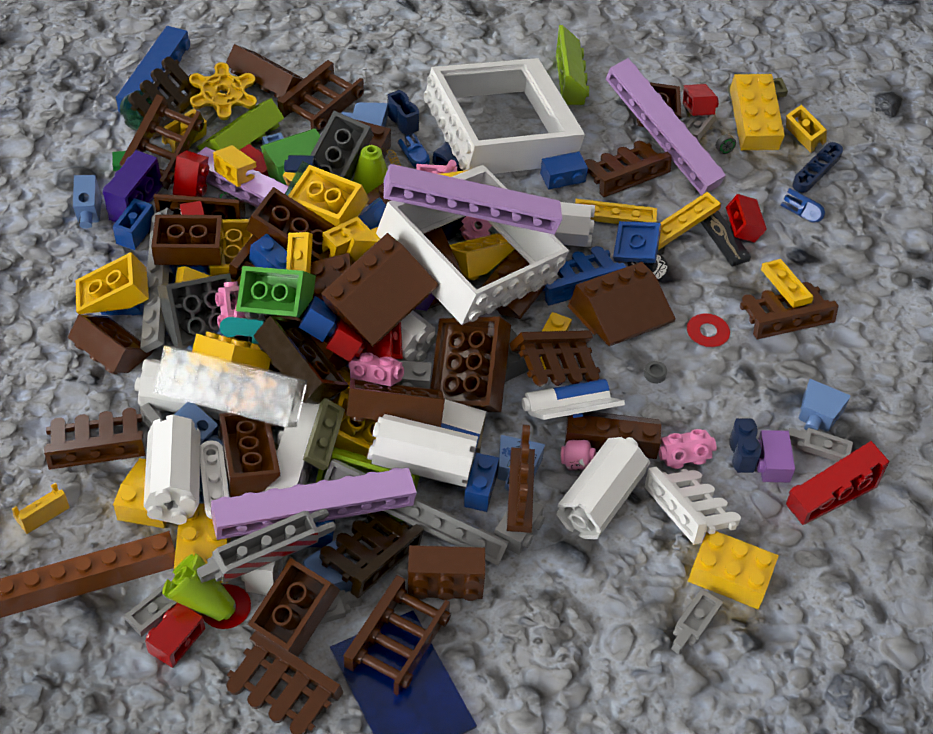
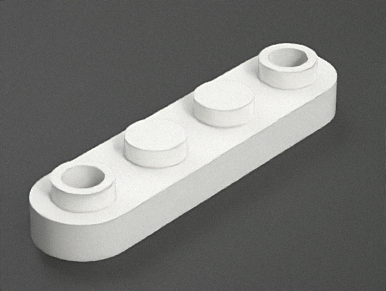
M206 441L200 445V469L205 513L207 517L212 519L211 501L217 500L220 497H229L223 446L217 441Z

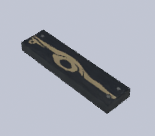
M716 211L700 222L732 267L750 261L751 255L739 238L734 236L733 230L719 211Z

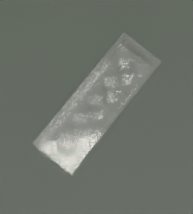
M164 346L153 393L288 428L297 427L307 380L179 347Z

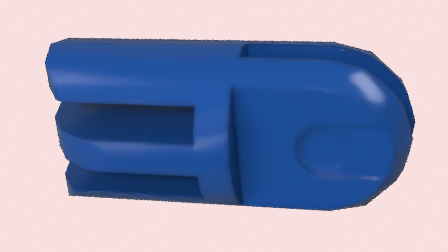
M412 133L413 140L409 135L405 136L407 146L402 139L398 140L400 148L414 168H416L417 164L429 165V154L415 133Z
M791 188L788 189L787 192L792 196L785 195L784 200L786 202H782L780 206L809 222H819L824 218L825 210L821 204Z

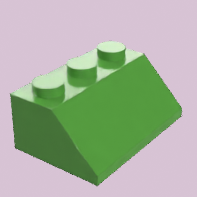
M311 129L262 145L261 149L269 177L287 185L283 178L285 160H288V155H311L320 138L318 131Z
M242 266L236 311L300 317L313 299L316 276L300 270Z

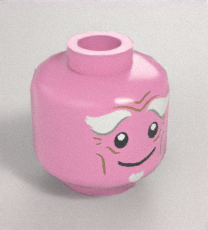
M569 440L565 446L561 447V463L565 464L568 470H584L596 455V449L591 448L588 440Z

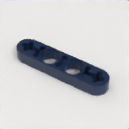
M836 142L826 144L795 175L792 184L794 190L801 193L809 191L840 160L843 147ZM819 160H824L827 164L820 163ZM812 170L817 172V174H811L808 171Z

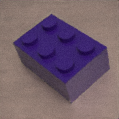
M135 150L126 159L125 164L120 170L116 171L111 181L104 186L102 191L110 221L116 222L134 198L151 203L154 199V194H158L162 189L158 157Z

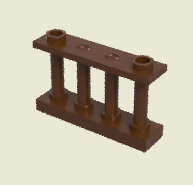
M327 60L277 100L278 109L284 118L294 112L309 120L311 129L320 131L328 123L333 111L341 113L364 94V80L359 78L353 84L345 81L334 74V63ZM328 82H333L346 90L338 94L324 85ZM319 91L333 100L327 105L312 95ZM303 102H308L320 109V111L314 115L300 107Z
M157 94L121 159L120 166L122 167L125 164L126 159L135 150L140 152L149 151L166 158L170 162L165 170L160 169V182L164 189L168 190L170 185L174 183L176 156L186 150L189 151L198 132H201L204 127V119L201 112L196 111L193 118L169 109L165 98ZM167 116L188 125L185 134L180 135L159 126L162 117ZM157 133L178 142L179 145L173 153L151 144L150 139L153 134Z
M396 575L343 655L344 667L353 672L358 664H365L395 680L394 694L399 695L403 688L407 689L411 684L414 676L412 674L441 626L445 627L448 624L452 615L449 612L450 601L445 599L440 609H437L407 594L405 579ZM397 603H404L432 617L433 620L427 630L395 614L394 608ZM390 622L421 638L415 649L413 650L382 634L381 628L384 623L388 624ZM371 643H378L407 658L408 660L401 671L369 655L367 650Z

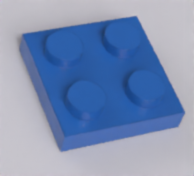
M619 221L613 254L614 261L656 263L661 223Z

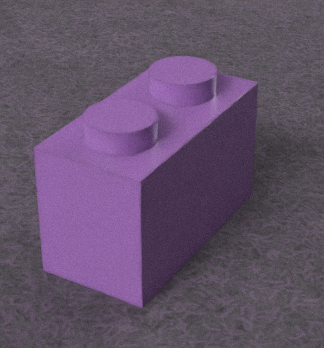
M761 430L757 439L761 446L757 471L761 473L762 482L790 483L795 472L789 431Z

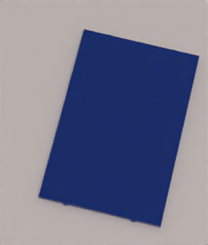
M414 610L401 615V617L422 627ZM390 622L388 624L384 623L381 628L382 634L413 650L421 639ZM356 635L330 646V650L373 734H464L477 728L474 719L432 643L412 674L414 676L411 684L407 689L403 688L399 695L394 694L395 680L365 664H358L353 672L344 667L343 655ZM371 643L367 650L369 655L400 671L408 660L378 643Z

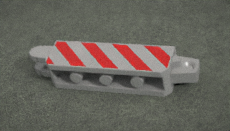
M320 509L311 514L309 511H302L216 548L212 552V557L207 559L208 563L197 568V574L201 583L215 578L216 581L222 580L224 584L317 543L318 538L335 530L336 526L334 522H329L316 527L315 523L329 516L327 509Z

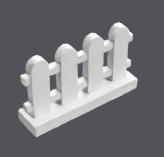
M657 467L648 468L644 488L693 545L702 543L705 532H708L710 535L715 534V530L725 528L736 530L741 516L736 512H725L728 502L723 498H712L715 488L710 484H700L702 474L699 471L681 469L679 473L667 474L666 472L662 473Z

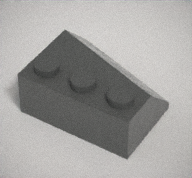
M230 273L157 286L165 328L178 353L194 343L196 334L206 335V331L213 332L220 329L217 318L221 315L220 306L216 305L215 294L218 293V288L224 287V283L232 282Z

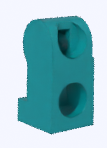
M227 317L221 321L219 327L221 333L226 337H234L236 335L252 337V343L259 344L253 335L263 325L265 320Z

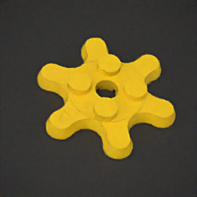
M219 62L215 65V73L212 76L194 73L189 77L191 85L201 90L199 94L190 98L191 106L194 109L212 106L217 111V116L221 120H228L232 113L231 108L235 106L252 109L257 103L255 96L245 92L246 88L253 86L255 76L251 73L233 76L229 73V66L224 62ZM219 91H226L227 95L225 93H219Z

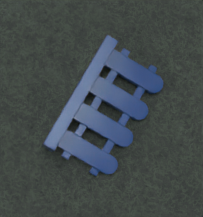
M600 246L593 247L591 255L587 256L583 252H574L572 260L566 261L559 269L558 274L561 278L556 279L552 284H545L543 290L545 291V302L550 306L571 300L576 284L625 268L626 265L624 263H614L610 258V251L604 250ZM595 261L599 268H594L591 262ZM572 267H577L580 273L575 274Z

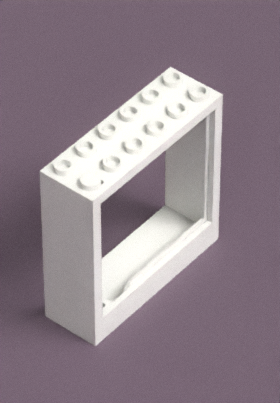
M539 58L431 67L430 75L427 77L428 85L424 92V101L428 104L432 116L435 117L439 129L442 130L446 142L451 147L452 154L456 156L459 167L463 171L484 165L492 174L541 169L543 158L580 151L585 133ZM525 92L548 131L546 134L478 140L456 98Z
M484 165L453 176V178L507 189ZM391 200L386 205L376 232L380 239L386 233H389L439 284V287L432 294L461 325L469 321L473 322L483 314H490L500 306H507L512 300L516 298L521 299L527 293L535 292L547 283L552 284L558 278L557 273L565 264V258L569 252L553 234L488 221L530 265L476 290L424 235V233L465 217L464 215Z

